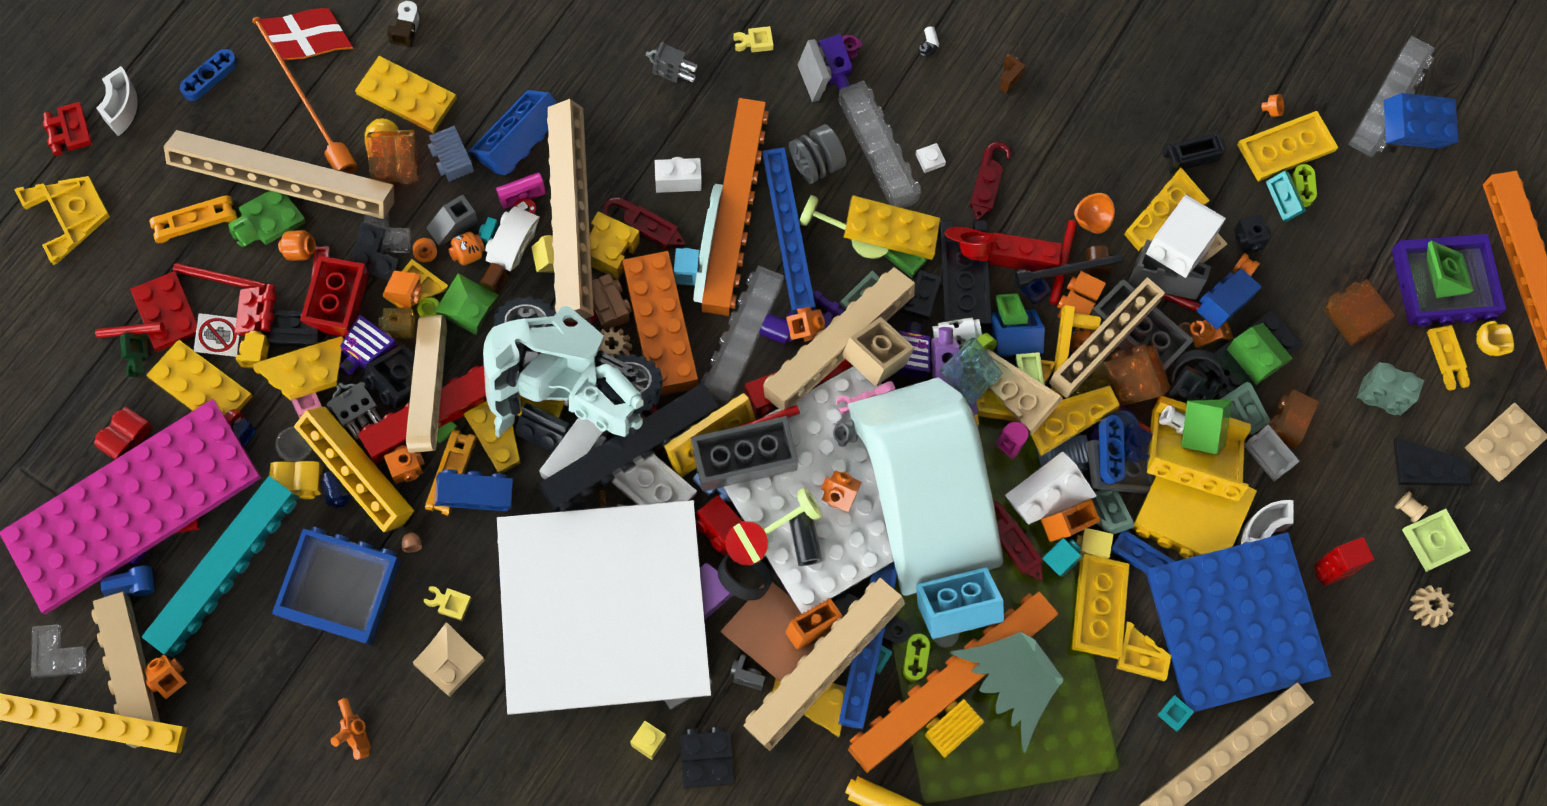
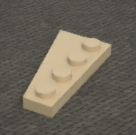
M986 349L972 365L979 377L1012 414L1025 425L1031 435L1036 432L1062 401L1061 395L989 349Z

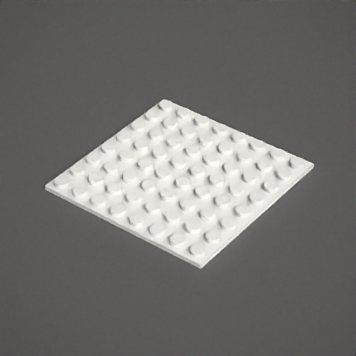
M854 366L808 392L795 404L798 405L800 414L787 418L798 459L797 471L723 487L743 520L755 522L763 529L801 506L797 498V493L800 489L807 488L816 499L823 514L821 518L814 520L822 555L820 563L798 566L789 521L767 534L769 545L765 556L801 614L811 610L812 607L815 608V605L823 603L824 600L827 601V598L832 599L894 562L876 477L868 450L859 435L855 443H847L845 447H840L833 436V430L837 424H844L846 420H851L850 412L845 414L839 412V409L847 407L848 404L846 402L836 404L837 398L847 396L851 399L864 392H871L882 385L880 383L875 387ZM777 409V410L771 412L770 414L779 412V411H781V410H780V409ZM835 470L846 472L852 478L862 482L849 512L840 508H833L827 502L821 500L825 492L821 490L824 480L827 476L831 478Z
M693 500L497 517L508 715L711 696Z

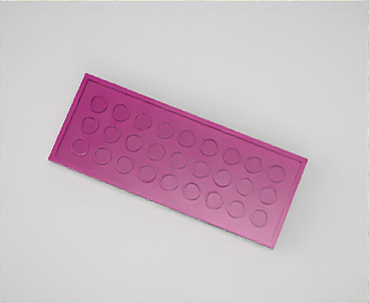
M212 399L0 531V535L40 611L48 614L132 559L261 479V476L219 405Z

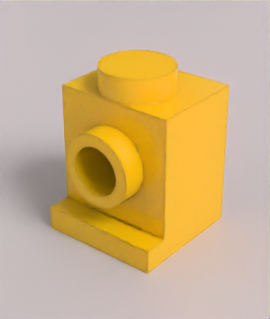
M250 331L245 334L244 341L240 343V355H236V360L241 367L253 368L254 363L267 359L270 344L266 336L258 331Z

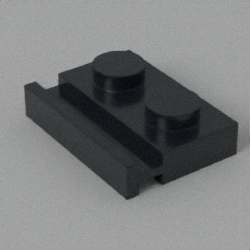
M273 310L275 316L274 323H271L270 339L268 340L270 345L308 347L318 344L320 330L300 321L302 311Z
M526 403L522 408L523 411L520 415L515 435L553 453L565 437L569 423Z

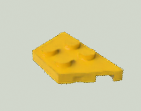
M340 336L254 363V371L267 378L268 382L273 387L280 389L282 394L289 400L338 385L342 353L340 346L343 342V337Z

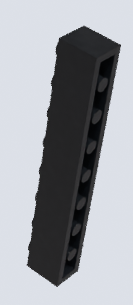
M704 383L643 419L642 426L636 430L630 427L629 433L625 437L615 436L539 483V489L554 512L559 509L563 512L574 505L573 501L580 496L584 499L594 493L596 486L601 483L605 486L615 479L614 475L620 471L626 473L636 466L635 462L641 458L645 461L654 456L656 449L662 445L664 447L672 439L707 418L712 412L717 411L719 405Z

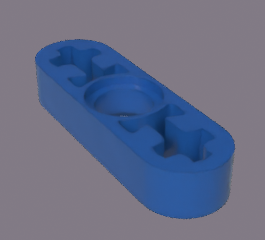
M229 49L219 50L185 78L180 84V90L184 98L189 101L200 99L232 72L237 66L234 53ZM225 58L226 60L229 59L230 61L226 63L225 61L222 62V59ZM206 71L215 72L211 79L203 78V74ZM191 87L196 90L192 92L191 90L188 91V88Z
M1110 415L1099 423L1100 475L1107 484H1115L1125 477L1124 425L1122 420L1116 415ZM1109 444L1114 446L1116 450L1115 455H1112L1109 452Z

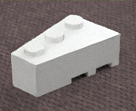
M1062 451L1005 496L1015 511L1027 524H1030L1094 498L1096 494L1077 465Z

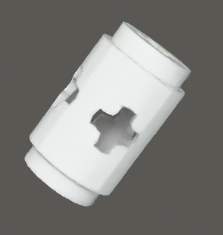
M973 317L938 323V326L932 327L934 338H939L940 327L953 328V338L960 340L962 343L959 345L960 348L968 346L982 335L979 319L973 320ZM958 323L959 327L955 328L953 324Z

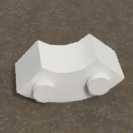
M121 66L102 79L106 86V95L103 102L97 107L104 121L117 136L122 134L133 121L138 104L135 88Z
M513 207L509 213L504 212L500 221L501 225L494 238L490 239L486 245L485 251L488 253L485 261L504 266L508 271L513 270L520 264L527 245L534 238L540 217L518 207Z
M1293 500L1273 502L1260 509L1242 528L1237 545L1268 538L1274 532L1288 529L1293 524Z

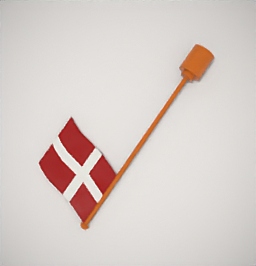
M310 9L277 18L261 19L260 17H254L252 20L253 24L258 26L329 145L324 155L333 170L354 174L358 169V165L346 145L342 142H332L284 62L285 60L309 58L335 50L353 49L330 9Z

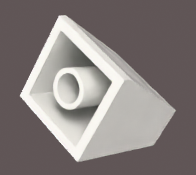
M1185 195L1155 235L1146 254L1186 278L1208 252L1226 218Z

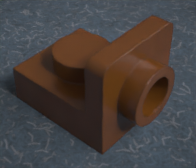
M1011 54L1005 57L1003 67L1006 70L1000 77L1002 80L1000 90L1005 94L1023 77L1026 67L1019 58L1013 57Z

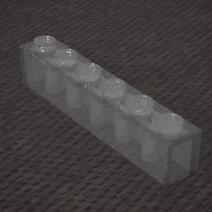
M1411 35L1348 145L1370 157H1373L1377 150L1381 152L1386 145L1384 100L1400 93H1415L1416 90L1412 88L1414 85H1419L1425 75L1422 73V70L1424 68L1428 69L1434 57L1431 54L1435 49L1434 47Z
M865 81L840 89L838 101L889 205L906 208L918 203L921 193L918 181L913 180L911 167L908 162L904 161L902 149L898 143H895L892 129L889 124L886 125L883 119V111L874 101L875 97L872 89L867 87Z
M759 265L755 273H750L747 280L749 287L746 292L742 291L738 300L740 307L737 312L733 311L728 323L731 325L728 332H723L719 342L722 345L720 351L714 352L710 362L713 365L710 373L705 372L701 384L704 383L713 398L727 404L732 400L760 337L759 334L764 319L768 313L770 314L783 286L784 275Z

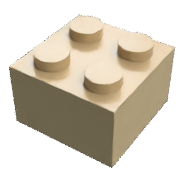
M880 317L849 338L842 356L876 387L907 364L915 347Z

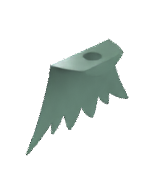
M1022 632L983 646L951 651V654L959 658L979 663V665L972 669L973 673L989 674L982 683L980 692H1000L996 703V714H1001L1014 708L1011 725L1015 726L1021 720V740L1025 753L1043 711L1055 691L1063 683L1061 674L1039 644Z

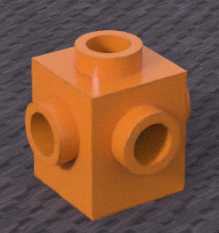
M811 307L797 309L798 314L786 317L791 340L803 338L804 342L814 340L815 335L820 330H825V320L821 309L811 311Z
M406 445L399 446L392 453L384 455L396 484L403 481H413L420 474H423L421 465L425 463L421 453H409Z
M835 470L831 478L827 476L824 480L821 490L825 492L821 500L827 502L833 508H840L849 512L862 482L852 478L846 472Z
M166 655L152 660L144 670L148 678L145 683L154 693L158 691L165 699L187 682L181 673L184 670L181 664L175 658L170 660Z

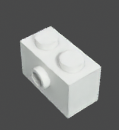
M674 157L667 160H655L656 193L701 191L700 158L683 159L681 157Z

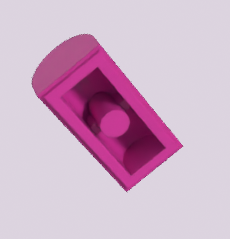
M539 172L496 188L503 209L512 207L521 198L534 199L546 194L544 182Z
M1020 422L1009 423L1002 430L996 446L1014 460L1028 438L1027 428Z

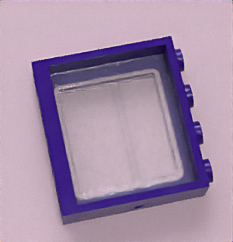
M1488 234L1402 240L1392 249L1408 325L1417 324L1419 327L1428 326L1432 323L1448 325L1454 321L1471 323L1479 319L1489 322L1497 320L1506 310ZM1432 240L1463 254L1474 291L1467 294L1436 298L1426 264L1428 242Z

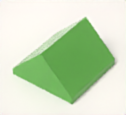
M1432 240L1428 242L1426 264L1436 298L1467 294L1474 291L1463 254Z
M1229 399L1187 401L1181 447L1218 454L1226 446L1232 401Z

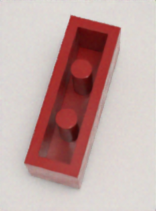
M993 232V234L998 236V240L992 244L988 265L1013 269L1025 268L1031 272L1059 266L1062 243Z
M1364 537L1336 547L1314 564V573L1316 578L1325 587L1349 578L1375 559Z

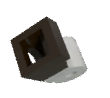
M404 1L398 6L399 15L396 25H389L387 35L391 44L412 47L420 17L416 4L411 1Z

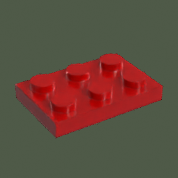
M175 271L130 289L143 323H164L165 330L163 332L148 333L156 352L173 346L178 340L182 342L196 336L197 321Z

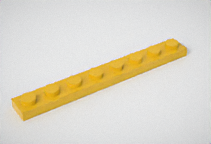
M0 693V720L175 753H181L187 727Z

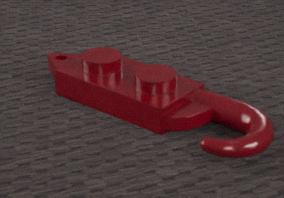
M993 142L985 149L969 206L972 207L976 220H980L988 212L991 213L1003 172L1002 166L992 160L994 151L1002 149L1006 152L1007 159L1011 158L1010 148L1003 142Z
M612 197L604 203L603 214L611 217L609 215V208L614 205L625 209V224L639 230L640 235L666 249L668 247H685V242L679 234L677 226L643 207L636 206L620 197Z
M993 500L995 511L1000 517L997 525L1002 548L1021 575L1026 574L1041 582L1043 580L1041 566L1043 559L1000 502Z

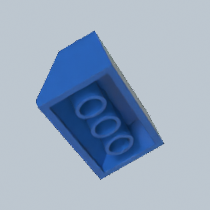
M527 90L468 151L469 154L495 174H510L516 168L515 165L529 155L530 149L545 138V133L548 131V107L557 104V102L549 92Z

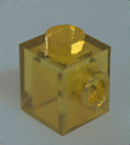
M383 308V317H379L378 321L379 329L393 339H414L415 315L412 308Z

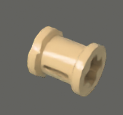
M1410 491L1395 505V508L1405 512L1413 523L1428 509L1426 505L1422 506L1415 500Z

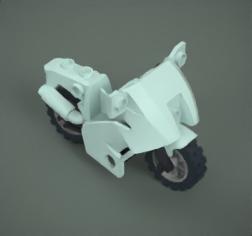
M521 297L515 298V301L511 302L509 300L505 302L504 306H500L498 314L495 313L494 327L488 333L484 343L485 392L489 408L497 416L494 424L496 425L495 436L498 438L514 424L515 415L521 412V401L519 400L518 393L536 402L542 400L569 401V411L575 412L580 419L592 421L601 431L607 430L613 434L625 437L629 433L630 427L637 430L642 426L643 419L640 417L642 411H648L652 409L653 404L656 405L658 403L659 397L662 394L663 378L659 367H655L653 361H647V358L644 356L635 357V354L624 356L623 354L614 358L600 351L599 348L604 340V335L571 307L563 306L556 313L555 310H552L550 304H545L543 300L538 298L533 300V297H526V299H521ZM567 318H573L578 324L576 326H566L563 321Z

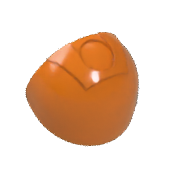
M1105 193L1088 195L1082 199L1074 211L1078 224L1085 230L1096 234L1105 232L1111 226L1115 214L1113 201Z

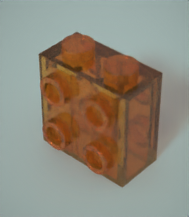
M415 130L368 132L366 145L370 179L389 184L391 182L412 184L418 180L419 165Z
M1368 279L1360 284L1358 281L1352 283L1343 294H1340V292L1335 293L1328 299L1329 303L1323 309L1350 346L1387 325L1395 317L1394 313Z
M1141 344L1133 347L1132 351L1126 353L1124 349L1113 352L1111 358L1104 362L1120 406L1160 397L1171 389L1155 345L1146 347V344Z

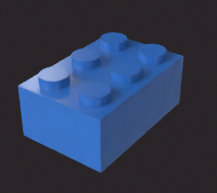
M1400 93L1384 100L1386 144L1440 149L1458 143L1456 99Z

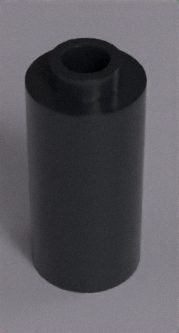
M804 511L789 520L798 566L814 565L822 561L814 520Z

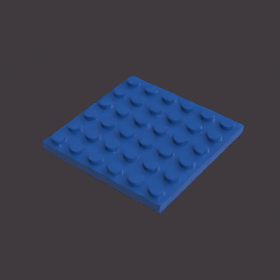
M1288 532L1145 569L1167 648L1171 655V662L1183 703L1194 712L1288 688L1297 682L1303 684L1331 676Z

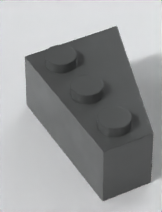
M1147 239L1137 258L1128 283L1132 287H1138L1148 277L1166 294L1196 300L1207 281L1211 266L1199 262L1185 278L1146 254L1152 241Z

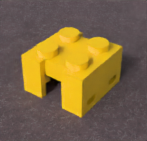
M598 211L591 222V267L606 274H611L612 277L619 280L623 273L622 260L625 259L623 254L627 248H629V253L633 254L640 243L639 230Z

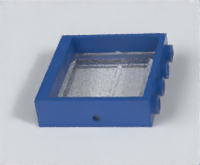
M312 527L311 531L303 529L272 614L372 646L401 560L395 557L396 552L382 548L381 552L372 550L373 545L359 541L358 545L349 543L350 538L335 534L334 538L326 536V531L316 527Z

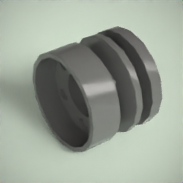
M826 124L810 131L809 137L802 135L799 137V140L796 138L789 142V150L793 162L801 176L810 184L818 181V178L826 177V171L833 173L846 166L847 161L843 147L834 131Z

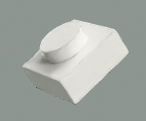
M937 143L916 150L915 155L924 173L945 166L946 161Z

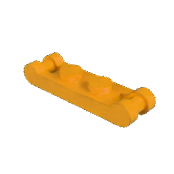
M221 196L151 218L149 222L151 228L155 230L153 234L155 242L164 243L173 237L222 222H232L237 219L236 211L232 209L233 201L231 196ZM219 208H222V209H223L222 212H219V213L216 212V209H219ZM169 224L170 228L164 229V226Z
M452 430L426 502V510L434 511L435 509L442 511L441 513L450 516L453 507L434 506L436 477L439 472H443L445 469L457 470L458 474H464L472 449L476 444V435L469 434L467 436L461 434V431ZM460 443L464 444V447L460 449L456 448V445Z

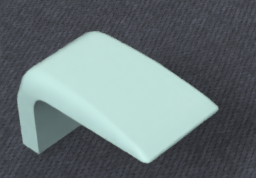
M938 377L849 403L848 407L851 420L854 422V429L864 442L873 465L901 593L905 596L917 593L916 584L985 567L991 570L1002 566L1003 554L982 442L975 417L964 396Z

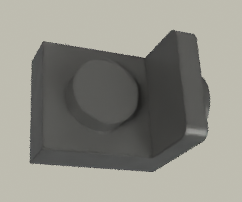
M741 654L739 661L734 659L730 674L734 675L733 683L762 691L765 676H761V672L755 669L747 668V671L742 670L746 656Z

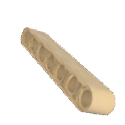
M444 315L419 317L406 433V444L409 453L436 450L447 324Z

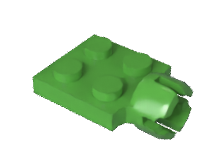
M268 191L240 206L241 217L233 220L228 225L232 237L235 240H240L237 243L241 247L247 246L256 240H261L267 245L282 237L285 232L292 231L305 224V218L286 194Z

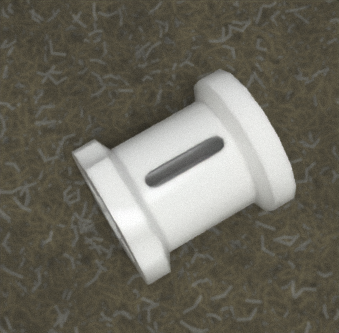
M1167 406L1161 413L1159 423L1176 429L1178 434H1183L1185 415L1176 411L1173 406Z

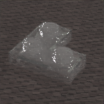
M390 210L384 219L369 215L364 216V222L386 230L380 252L409 253L411 230L410 228L389 227Z
M60 625L32 627L31 677L42 678L86 673V648L84 646L61 648Z

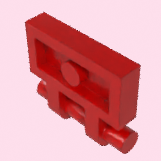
M80 102L57 108L59 116L53 117L51 112L43 114V127L48 132L49 138L47 142L49 148L52 149L53 155H61L63 153L61 147L64 144L67 145L70 151L93 145L83 106ZM62 126L63 133L58 135L57 129Z
M267 284L266 290L261 287L240 290L235 334L245 336L250 331H270L271 323H274L275 316L273 314V305L277 300L275 285Z

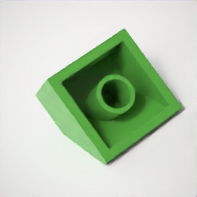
M1264 323L1253 326L1242 333L1227 348L1228 352L1256 385L1293 359Z

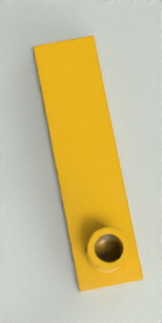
M1065 305L1062 308L1053 374L1068 360L1072 327L1097 330L1101 324V317L1074 313V306ZM1051 385V390L1058 393L1063 398V395Z

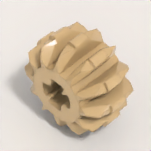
M612 326L608 333L604 329L601 330L604 340L599 348L600 351L614 358L623 354L624 356H629L630 353L628 351L632 350V344L628 343L630 341L629 335L623 336L622 329L615 333ZM610 345H615V349L610 350Z
M1431 585L1416 591V595L1411 597L1410 600L1415 605H1412L1409 610L1416 611L1417 614L1414 616V619L1421 618L1422 626L1430 624L1431 628H1435L1439 624L1443 625L1448 622L1447 618L1453 615L1449 608L1453 607L1454 603L1447 601L1450 594L1443 595L1442 587L1434 590Z

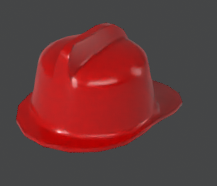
M951 227L945 230V235L948 238L959 242L963 256L972 260H989L992 244L998 240V236L995 234L984 233L967 227Z

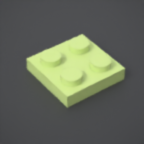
M1447 509L1402 529L1426 572L1470 552L1468 545Z

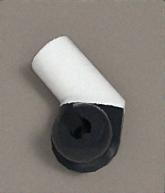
M927 27L924 30L927 41L919 46L922 56H931L939 47L934 27Z

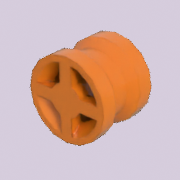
M1244 253L1231 272L1235 274L1240 269H1243L1251 276L1260 263L1250 260L1249 255Z

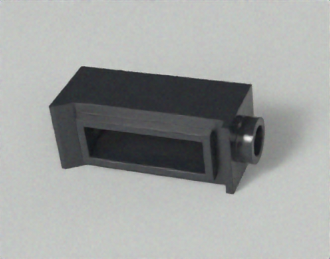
M1216 131L1214 134L1174 144L1168 143L1162 154L1164 158L1171 156L1173 162L1168 170L1170 173L1177 172L1180 168L1185 170L1220 161L1226 151V145L1224 140L1220 138L1218 131ZM1208 145L1211 147L1209 150L1185 156L1182 155L1184 151Z

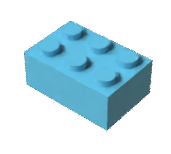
M987 567L916 584L918 608L932 639L1004 622L1003 599Z

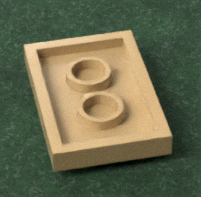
M1514 402L1464 448L1500 482L1547 439V434Z

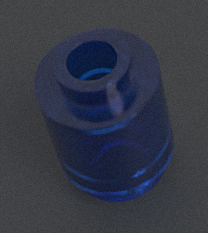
M332 471L321 475L322 481L320 485L327 505L333 506V508L345 506L351 498L349 491Z

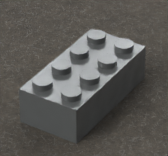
M1122 279L1093 308L1090 315L1101 317L1102 324L1130 296L1135 288ZM1155 307L1118 347L1152 377L1158 380L1173 365L1175 360L1189 348L1194 340Z
M787 416L691 437V447L702 492L797 471L798 459Z

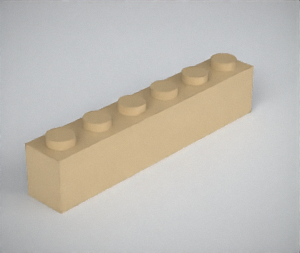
M1147 277L1053 374L1049 384L1067 399L1157 306L1165 292Z
M124 592L94 600L95 609L92 610V617L99 626L100 633H97L99 645L104 647L106 655L103 657V664L106 671L110 672L111 680L108 681V686L111 694L115 695L117 704H114L115 714L160 722L153 691L145 683L148 679L144 672L147 665L130 597ZM126 743V745H128V746H130V747H132V748L140 747V746H138V745H132V744H127V743Z

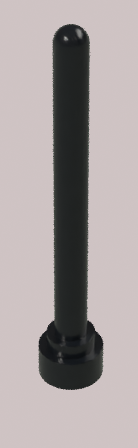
M1121 254L1032 272L1025 268L1014 271L1015 282L1018 288L1027 287L1034 280L1119 264L1123 262L1124 257Z

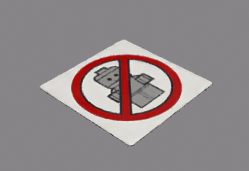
M199 313L194 352L236 357L239 335L235 334L237 318Z

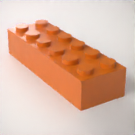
M664 251L622 260L642 356L646 357L647 361H653L655 367H659L663 378L661 396L692 390L698 386V378L669 252Z

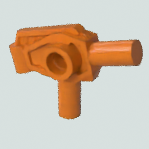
M343 698L338 703L344 719L340 722V732L331 738V744L337 747L344 741H347L353 749V757L356 760L368 757L371 746L366 734L365 723L358 715H353L348 698Z

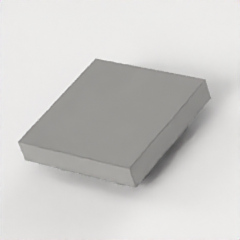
M813 39L807 41L798 62V68L812 102L820 100L823 92L826 90V85L829 79H831L832 74L830 67L825 64L823 49Z

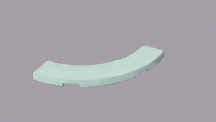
M720 184L713 186L710 197V208L707 211L699 256V270L696 276L694 302L702 303L723 189V185Z

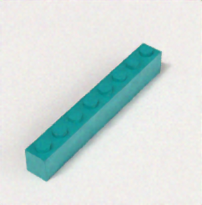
M268 476L143 634L142 638L164 655L174 657L181 653L186 646V640L191 634H195L202 626L201 621L207 614L215 610L219 598L233 587L234 579L239 573H243L248 568L249 560L254 554L259 553L263 549L267 537L270 533L272 534L277 531L281 525V519L286 513H290L295 508L296 500L299 497L277 480Z

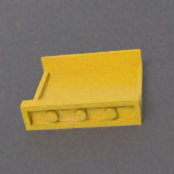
M1161 396L1152 410L1147 473L1239 502L1249 484L1243 483L1244 440L1251 431V424L1229 418L1226 446L1218 454L1181 447L1183 434H1178L1176 429L1168 425L1160 424L1159 418L1162 411L1170 405L1176 411L1185 415L1187 404Z
M1155 476L1134 522V528L1131 529L1135 530V533L1140 537L1151 538L1157 541V544L1163 548H1172L1180 552L1179 554L1186 559L1230 548L1234 545L1257 490L1248 487L1238 502Z

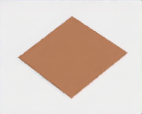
M773 582L762 598L752 601L748 600L720 631L780 682L786 674L792 673L798 667L797 664L804 655H809L814 650V645L819 640L813 641L800 650L794 647L785 632L791 619L798 617L801 612L793 599Z

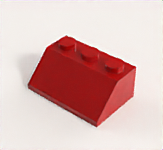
M318 256L300 321L328 335L345 338L358 318L367 286L369 273L365 264Z

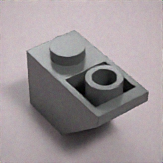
M462 194L440 209L427 226V231L440 247L452 240V238L477 225L476 212Z

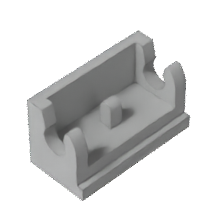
M1269 424L1244 444V447L1274 482L1299 462Z

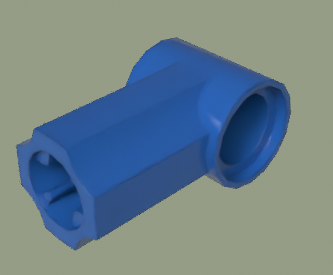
M138 566L131 568L128 573L102 578L101 591L104 597L124 592L128 596L153 594L155 587L152 567Z

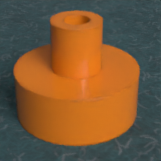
M1270 95L1268 102L1262 103V111H1269L1271 117L1282 116L1284 113L1282 95Z
M429 238L418 239L413 244L414 257L423 263L432 261L437 255L434 241Z

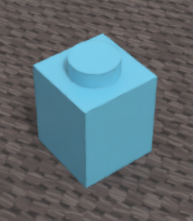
M676 248L674 264L676 284L695 286L699 266V250Z

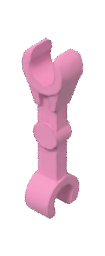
M889 381L871 392H864L851 399L847 396H840L837 398L836 404L841 402L849 404L895 390V386L892 381ZM849 407L841 408L839 412L842 414L848 413Z

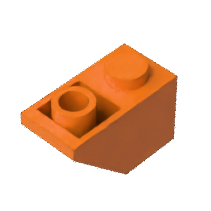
M394 271L385 288L384 298L411 309L414 303H419L423 293L421 291L423 285L420 284V275Z

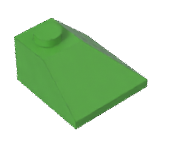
M458 273L435 313L444 315L445 319L477 335L499 295Z

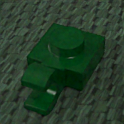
M124 333L120 336L122 359H129L126 367L127 377L136 378L138 377L137 373H144L143 361L149 358L147 336Z

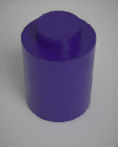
M768 313L759 335L784 345L788 341L792 342L787 320Z

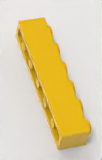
M326 407L309 409L304 412L294 428L383 532L402 527L413 514V508Z

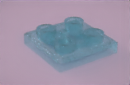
M971 338L939 369L953 388L964 396L970 406L1003 374L976 338Z

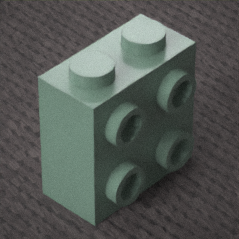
M1379 362L1363 377L1356 398L1363 400L1367 405L1383 408L1389 414L1401 416L1418 401L1424 380L1418 378L1414 373L1398 370L1392 364Z

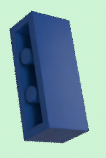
M1240 269L1235 274L1230 272L1211 292L1208 291L1201 298L1200 302L1202 305L1197 312L1218 330L1244 307L1262 286L1243 269Z
M445 469L443 472H439L436 477L434 506L507 512L511 508L513 478H506L505 474L498 473L492 474V477L482 476L481 472L475 471L467 472V474H458L457 470Z

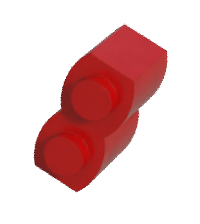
M124 407L122 410L114 413L109 426L97 433L93 444L101 452L115 460L141 444L150 434L153 427L147 420L128 407Z

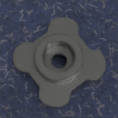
M846 420L844 424H837L833 430L834 439L840 447H845L850 442L855 443L858 439L852 420Z

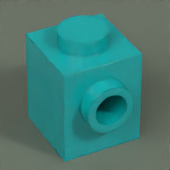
M1063 538L1042 559L1059 576L1064 577L1084 556L1080 553L1082 548L1073 539L1068 541Z

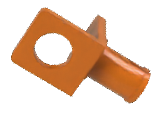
M1207 320L1202 322L1196 321L1197 323L1193 322L1190 327V331L1194 335L1192 339L1197 348L1221 338L1228 341L1234 339L1228 321L1218 330Z

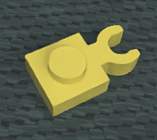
M770 26L748 29V35L742 32L734 33V41H742V43L735 44V51H743L747 47L751 48V53L773 50Z
M430 586L429 591L435 593L436 598L434 600L424 599V603L429 607L439 605L438 612L440 614L463 621L472 599L471 596L448 588L444 595L441 594L438 588Z

